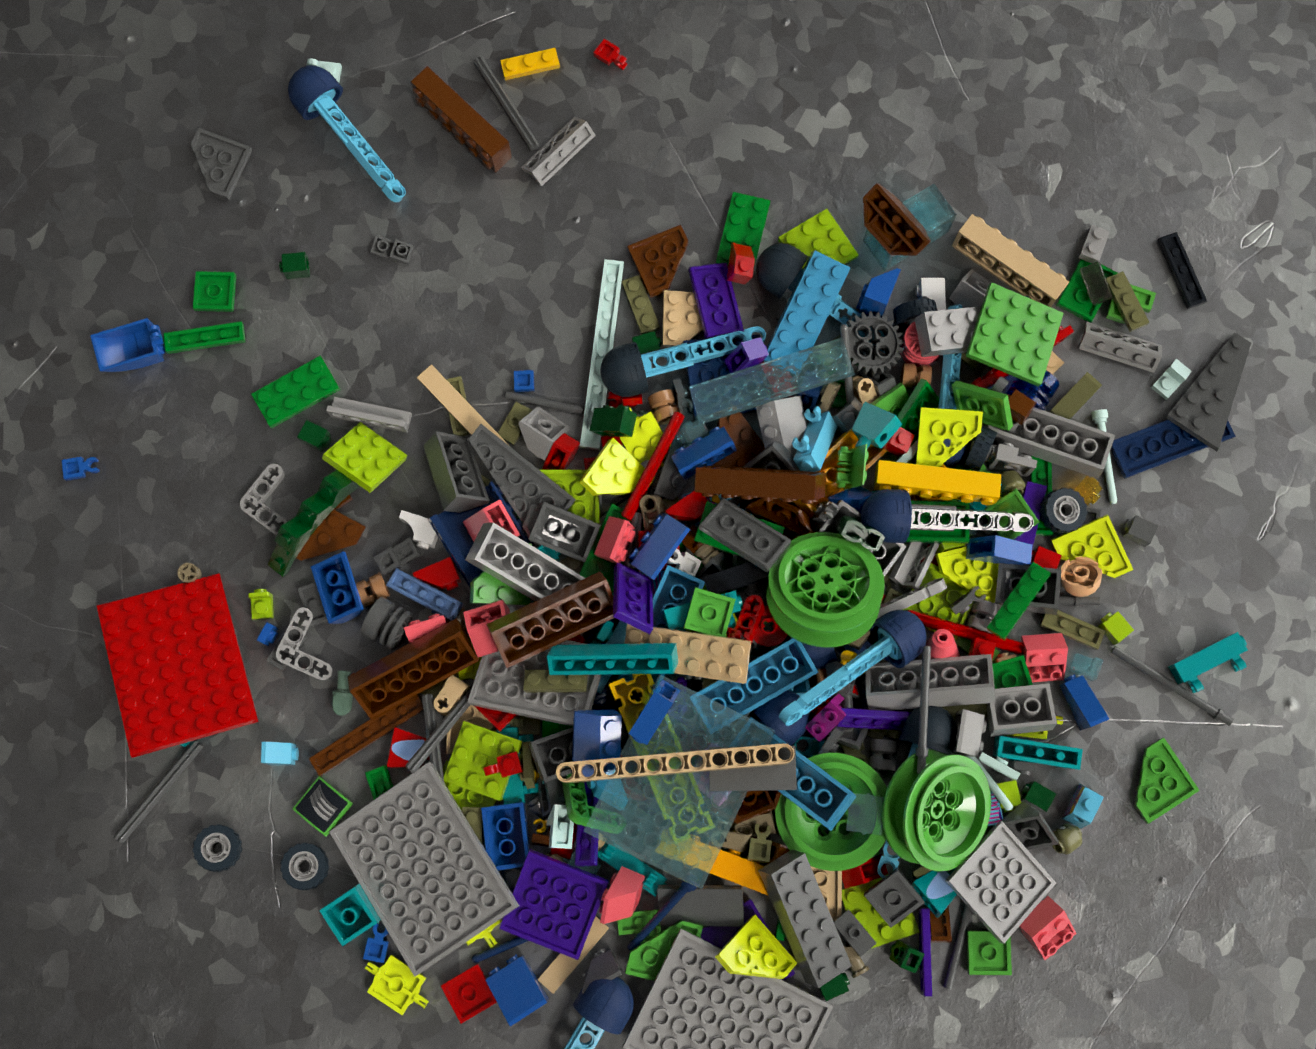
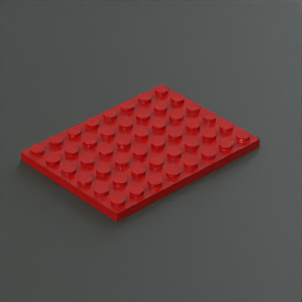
M220 573L196 579L190 583H181L97 605L131 758L259 722Z

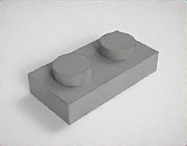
M1091 225L1079 258L1097 265L1110 231Z

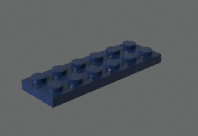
M1169 420L1115 439L1111 446L1112 453L1124 479L1209 448V446ZM1227 421L1221 443L1236 437L1229 421Z

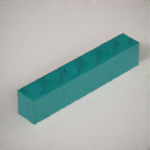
M676 643L556 645L549 651L547 661L550 675L674 674L678 665V653Z

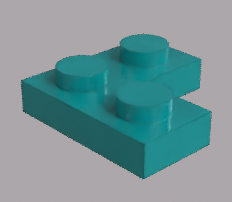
M607 621L600 624L589 644H601L609 641L614 632L611 629L614 623Z

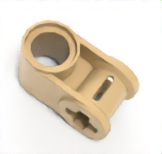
M858 375L852 377L854 397L862 405L864 402L872 403L878 398L872 380Z
M450 676L434 700V707L440 715L446 716L470 686L456 676ZM441 702H443V703H446V702H447V704H448L449 706H448L447 708H445V707L442 708V707L440 706V703H441Z

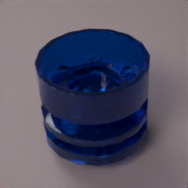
M1046 370L1040 386L1017 378L1016 381H1013L1006 394L1012 395L1015 390H1018L1036 402L1035 408L1045 410V407L1049 404L1048 398L1054 396L1060 384L1057 378Z

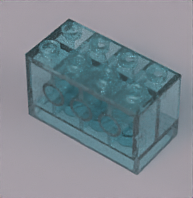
M935 184L903 202L904 206L925 228L931 240L929 244L949 232L957 215ZM868 229L866 230L863 242L884 272L909 257L890 255Z

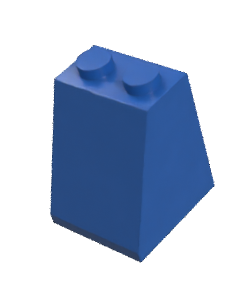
M517 954L506 961L508 965L503 969H500L498 966L488 973L490 977L486 979L510 1027L550 1000L524 955L519 958Z

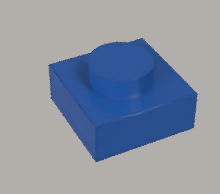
M534 370L514 371L515 392L535 391Z
M266 622L257 641L269 646L270 643L276 640L278 628Z

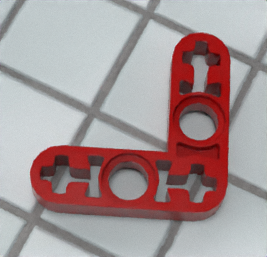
M751 595L745 600L735 628L728 627L727 637L736 639L744 637L745 640L751 641L752 644L765 608L760 596ZM745 620H753V624L751 626H743V622Z

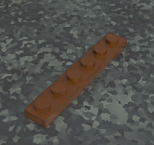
M417 694L366 721L310 757L309 760L318 775L321 777L394 730V728L399 727L422 712L423 703Z

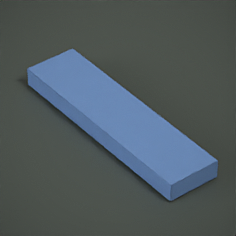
M397 568L386 584L387 587L441 616L444 615L451 621L457 617L464 605L462 602Z

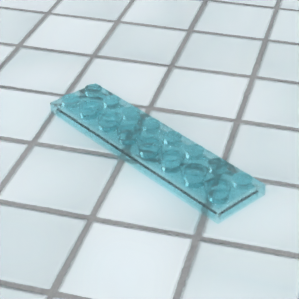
M838 338L690 386L689 390L701 425L771 401L851 377L855 374L843 338Z

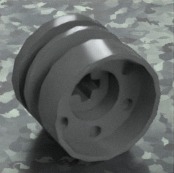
M382 596L368 612L362 624L361 633L372 640L377 639L381 634L379 643L383 646L387 644L386 647L388 649L394 650L406 636L404 627L409 626L408 623L412 622L413 613L410 611L404 613L405 609L403 607H399L394 612L395 603Z

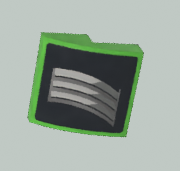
M319 776L294 806L293 810L327 837L329 831L336 826L353 803Z

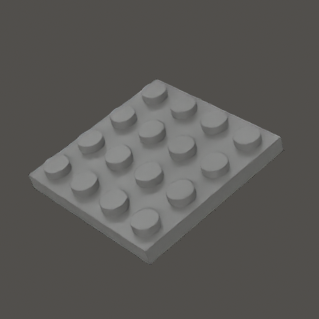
M999 821L987 833L965 861L945 880L999 943L1003 944L1056 884L1053 878L1003 821Z

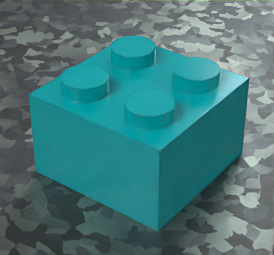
M357 884L319 910L342 946L381 920L360 884Z

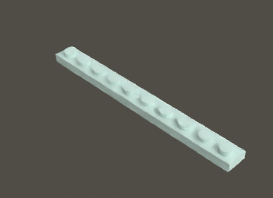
M604 260L580 448L600 451L602 436L589 430L594 408H603V405H606L608 389L601 379L600 368L603 358L613 349L624 261Z

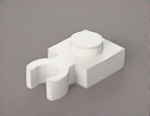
M676 549L673 553L674 558H669L667 563L676 564V569L695 577L701 561L688 552L681 553Z

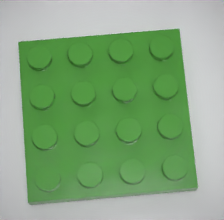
M990 283L966 357L1033 385L1040 386L1064 313L995 283Z

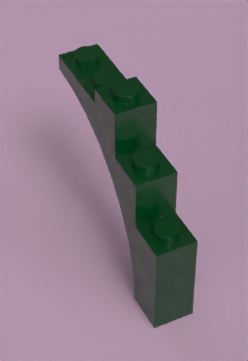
M338 470L323 478L317 493L301 503L296 517L280 527L274 540L277 544L267 565L282 577L288 574L294 560L318 526L348 495L360 486Z

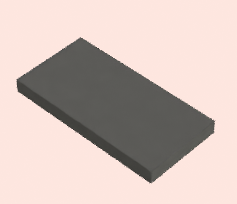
M722 498L699 525V530L765 572L770 570L791 544L789 538L725 498Z
M792 746L794 758L785 765L709 771V791L797 790L795 746ZM709 747L708 749L713 750L737 747ZM786 748L780 749L778 751L779 758L782 760L789 759L790 751ZM760 750L756 753V758L760 762H765L768 760L769 755L765 750ZM738 752L735 754L734 759L738 764H743L746 762L747 756L743 752ZM716 754L712 761L715 765L720 766L724 764L725 757L722 754Z
M658 885L659 910L681 885ZM699 885L695 891L687 892L661 920L660 926H672L680 920H686L703 926L742 927L745 924L742 886Z

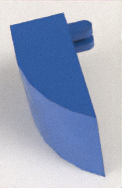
M148 318L90 335L99 371H129L164 361L163 354H165L160 327L159 325H154Z

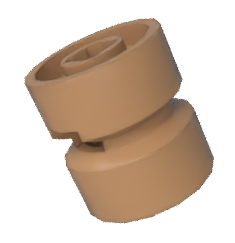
M904 362L900 383L906 389L916 387L920 379L927 380L931 384L932 366L920 364L919 367H916L914 363Z
M662 390L648 397L651 409L655 410L653 415L658 424H668L674 412H678L677 405H673L675 398L672 390Z
M380 572L370 576L368 581L363 579L356 582L363 608L374 604L375 600L382 596L385 598L390 597L389 590ZM367 587H371L372 595H369Z

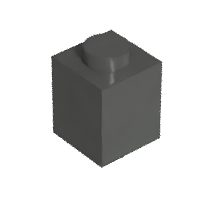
M1136 515L1132 519H1128L1124 524L1123 530L1125 533L1123 537L1146 547L1151 544L1158 525Z

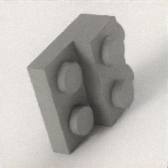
M1004 442L998 444V446H993L987 462H989V469L1002 472L1015 470L1020 476L1028 477L1036 468L1037 460H1033L1028 455L1017 456L1019 448L1014 447L1011 443Z

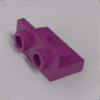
M839 693L806 725V729L819 742L846 716V713L839 705L844 700Z

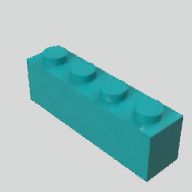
M995 736L992 757L998 756L1005 759L1080 770L1083 749Z

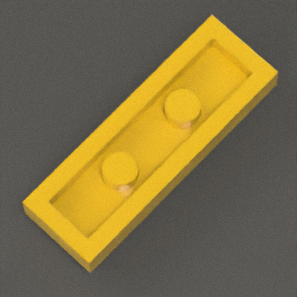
M556 48L500 60L505 80L560 68Z

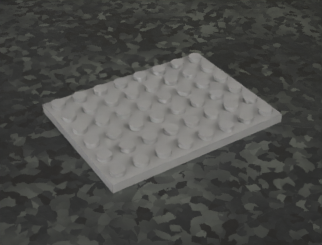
M432 762L422 766L415 773L409 775L329 831L414 977L519 907V904Z
M680 928L627 1035L623 1048L813 1049L833 1005L782 979L729 974L715 958L721 948Z

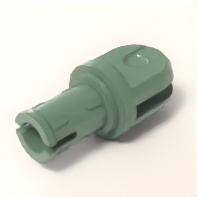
M339 670L337 672V689L332 693V710L335 714L344 716L352 708L353 695L349 691L348 676H350L351 671Z

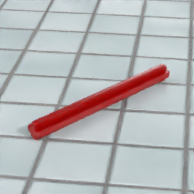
M674 412L631 494L622 512V516L625 519H633L640 505V500L647 492L685 418L680 412Z
M907 610L915 614L926 627L936 630L945 629L953 635L970 640L980 638L996 643L997 648L1017 654L1023 651L1024 644L1022 642L1008 638L1002 640L988 632L913 610Z

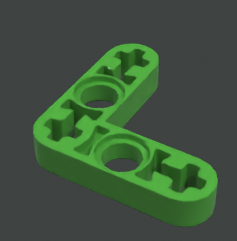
M572 774L567 775L565 779L570 778ZM563 782L567 815L573 823L613 834H620L623 831L627 821L621 814L588 805L584 782Z

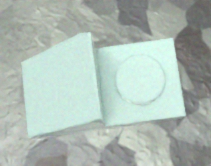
M1175 359L1151 388L1167 400L1192 371L1178 359Z
M554 804L546 822V825L551 826L549 847L572 849L574 823L568 818L566 805Z

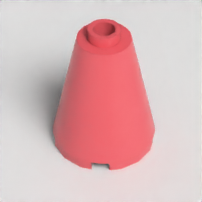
M937 630L926 641L925 646L931 647V659L960 657L954 637L948 630Z

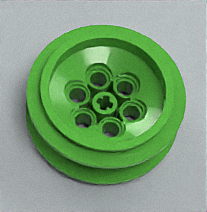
M831 532L805 534L791 540L789 547L770 568L766 594L767 605L776 624L795 640L816 647L843 646L861 638L875 623L884 594V575L875 556L859 542H851L841 534Z
M929 749L928 757H926V767L920 774H917L918 756L915 753L906 759L893 775L886 790L883 803V829L887 842L900 858L911 863L920 864L933 871H948L961 865L982 841L990 818L991 794L984 772L972 759L956 754L946 755Z
M823 753L807 758L857 796L852 804L854 803L859 806V813L851 816L847 809L832 831L829 830L826 836H821L818 833V827L821 823L814 818L807 817L805 811L781 794L775 809V817L778 831L789 850L793 849L805 853L810 866L822 870H848L867 862L880 850L886 841L882 821L883 803L887 790L884 781L871 766L851 755ZM842 823L850 825V832L846 835L839 832V826Z

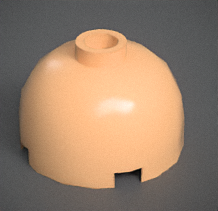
M1081 556L1076 557V560L1070 562V559L1066 560L1061 566L1062 587L1069 594L1076 597H1086L1093 594L1100 587L1102 579V569L1100 570L1098 563L1093 559Z

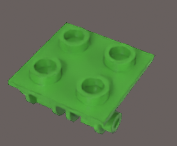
M868 444L852 449L846 446L840 447L837 461L843 462H837V465L846 468L836 469L838 472L836 473L835 483H837L838 488L848 490L864 485L867 478L865 468L869 456L867 451Z

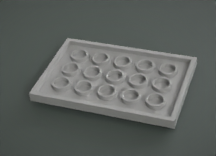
M566 640L558 645H583L585 643ZM551 648L509 668H506L499 652L482 656L468 703L473 706L573 726L574 711L592 709L601 675H588L586 692L525 693L523 690L525 670H549L547 655Z

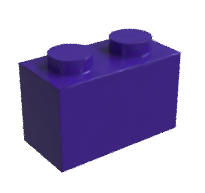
M761 337L741 342L724 361L732 377H737L752 372L769 353Z

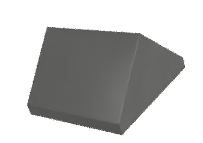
M1025 801L1002 819L1004 824L1027 850L1057 845L1059 843V840L1041 813Z

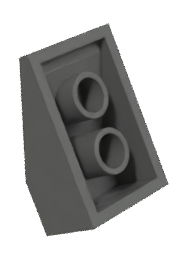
M999 563L996 604H1004L1030 566ZM1044 568L1051 575L1026 611L1057 615L1062 569Z

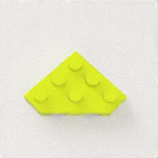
M920 407L916 464L941 467L944 462L981 433L983 411ZM945 439L951 440L950 447H946L943 443Z
M611 438L607 441L579 483L593 496L633 493L645 468L614 438Z
M1108 515L1086 523L1075 531L1064 533L1051 539L1056 552L1062 555V560L1070 559V562L1076 560V557L1079 556L1088 557L1098 563V567L1100 570L1102 569L1103 574L1113 578L1133 570Z
M967 546L936 554L941 575L967 591H970L974 586H978L979 589L975 591V595L980 597L984 594L986 596L984 600L995 603L999 564L966 559Z
M756 915L750 917L715 956L729 974L783 979L797 965L795 959Z

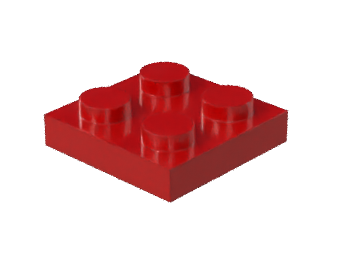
M479 963L441 985L460 1024L497 1003Z

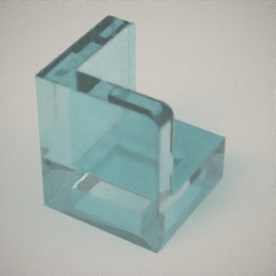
M1077 653L1074 656L1069 672L1077 676L1083 675L1085 679L1094 681L1098 678L1104 660L1097 657L1091 659Z

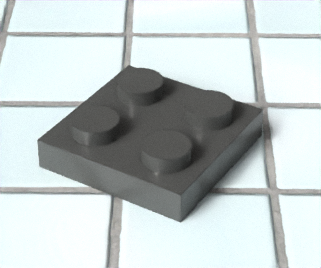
M898 868L864 892V896L890 928L924 904L923 898Z

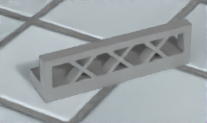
M574 117L521 168L524 172L531 174L538 185L543 186L596 135L587 121Z
M1086 322L1084 326V335L1080 341L1079 349L1153 373L1155 372L1162 358V345L1090 322Z
M334 397L332 406L328 405L326 410L332 418L356 423L361 422L366 425L408 433L412 417L411 412Z
M906 542L905 545L907 547L899 556L889 578L901 588L919 589L940 543H932L927 548L930 542ZM925 557L924 561L919 565L920 560ZM917 574L914 582H910L912 577Z

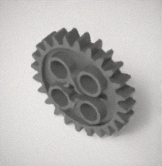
M870 311L867 317L862 312L860 318L855 315L852 318L853 321L849 320L846 323L848 326L850 358L852 361L851 367L856 365V372L862 368L864 375L869 370L872 376L876 374V371L880 375L884 372V369L888 372L891 366L894 367L897 364L896 360L901 358V355L898 353L904 351L902 347H899L904 343L903 340H899L903 333L896 332L899 326H892L894 320L886 321L887 315L880 318V312L873 316L872 311ZM877 330L882 331L884 333V337H880L877 334ZM857 331H863L865 337L859 336ZM860 349L866 352V357L860 355ZM878 349L883 350L886 356H881Z

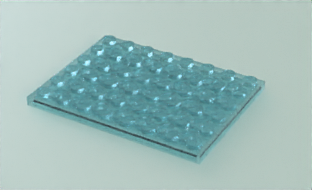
M659 674L643 709L662 679L681 691L647 745L638 743L630 735L619 758L709 750V747L769 745L775 730ZM694 756L691 759L693 767L698 768L702 766V757ZM675 757L670 760L669 766L676 770L680 768L682 762L679 758ZM653 759L648 762L647 767L650 771H656L659 769L660 763L658 760ZM630 761L626 765L628 773H634L638 769V765L634 761ZM709 771L608 780L584 832L702 889L747 791H709Z

